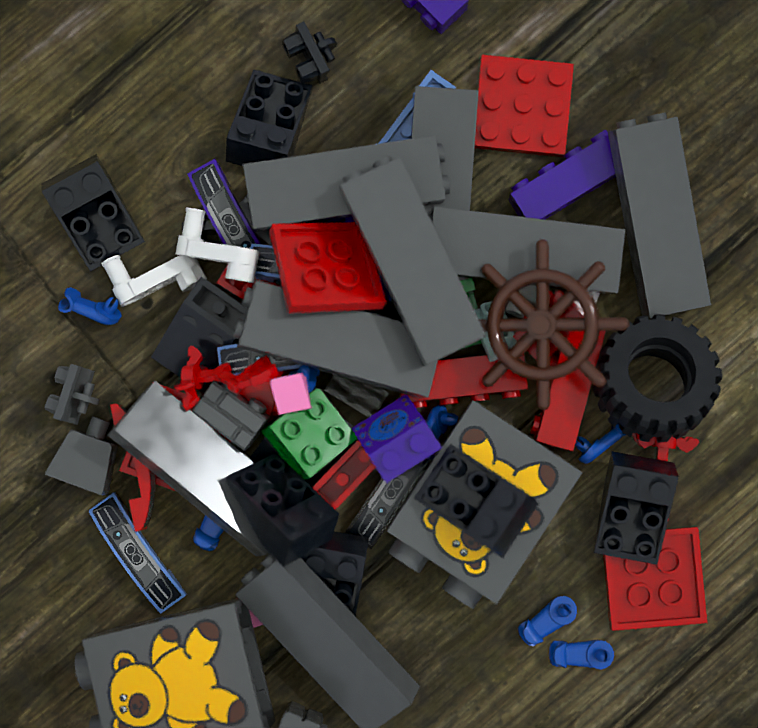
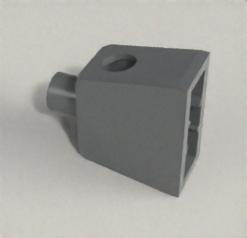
M92 416L86 433L71 429L47 468L45 475L99 495H108L118 445L104 440L110 422Z

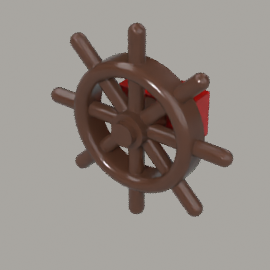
M540 239L536 243V269L525 271L510 280H506L491 264H484L482 266V274L498 289L491 302L487 319H479L484 332L488 334L490 345L499 359L483 376L482 382L485 386H493L508 369L521 377L537 380V406L541 410H546L550 406V380L567 376L579 369L595 386L602 387L605 385V376L588 359L596 347L600 331H624L629 327V321L624 317L600 318L596 302L588 288L605 271L603 262H594L577 280L567 273L549 269V243L544 239ZM535 283L536 308L519 292L521 289ZM549 283L557 284L567 291L564 293L562 290H557L553 293L551 290L549 291ZM576 300L579 302L582 310L574 303ZM509 302L524 315L523 318L503 319ZM575 331H584L582 341L578 349H576L567 339ZM503 332H516L513 338L517 342L511 349L505 340ZM559 349L568 359L550 367V356ZM527 351L537 360V366L528 364L519 358Z

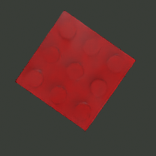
M482 55L478 82L475 148L564 157L574 64Z
M355 222L282 223L271 225L269 234L288 313L383 309L386 299L377 267Z
M698 527L666 529L657 565L603 555L610 630L707 623Z

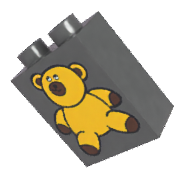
M473 400L468 404L441 445L442 449L437 451L434 459H432L387 527V532L397 538L388 553L418 573L422 571L428 560H431L450 573L441 588L472 609L476 607L482 596H485L495 604L499 602L583 473ZM450 444L522 489L539 502V505L504 558H501L414 499Z
M239 598L100 631L83 639L84 651L77 652L75 655V672L79 685L84 691L93 689L99 714L91 716L89 728H271L275 723V716L250 611Z

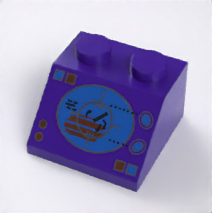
M407 394L352 428L385 483H388L442 449Z

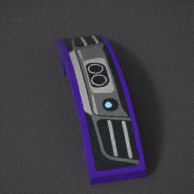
M216 158L187 173L205 212L224 245L250 249L251 244H263L262 241H259L231 191V185Z

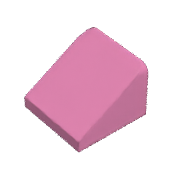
M300 373L270 380L279 415L312 409L306 376Z

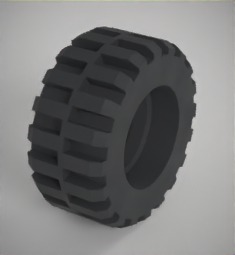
M654 314L651 320H648L646 315L636 317L633 324L629 322V327L626 330L611 334L599 355L596 368L605 376L606 383L602 387L593 385L594 396H600L597 405L601 413L608 411L610 414L608 421L614 427L617 424L624 427L622 433L629 437L636 433L640 435L639 440L649 442L652 437H656L658 443L668 442L672 436L676 439L681 438L689 430H694L715 405V400L719 397L721 387L718 384L722 380V369L715 368L720 361L716 351L711 352L709 350L712 343L706 336L701 338L697 335L698 328L692 324L689 328L682 325L683 320L673 316L672 320L669 321L665 320V315ZM643 356H655L668 361L677 369L684 385L683 395L678 400L670 402H659L645 397L635 388L629 377L628 366L630 362Z

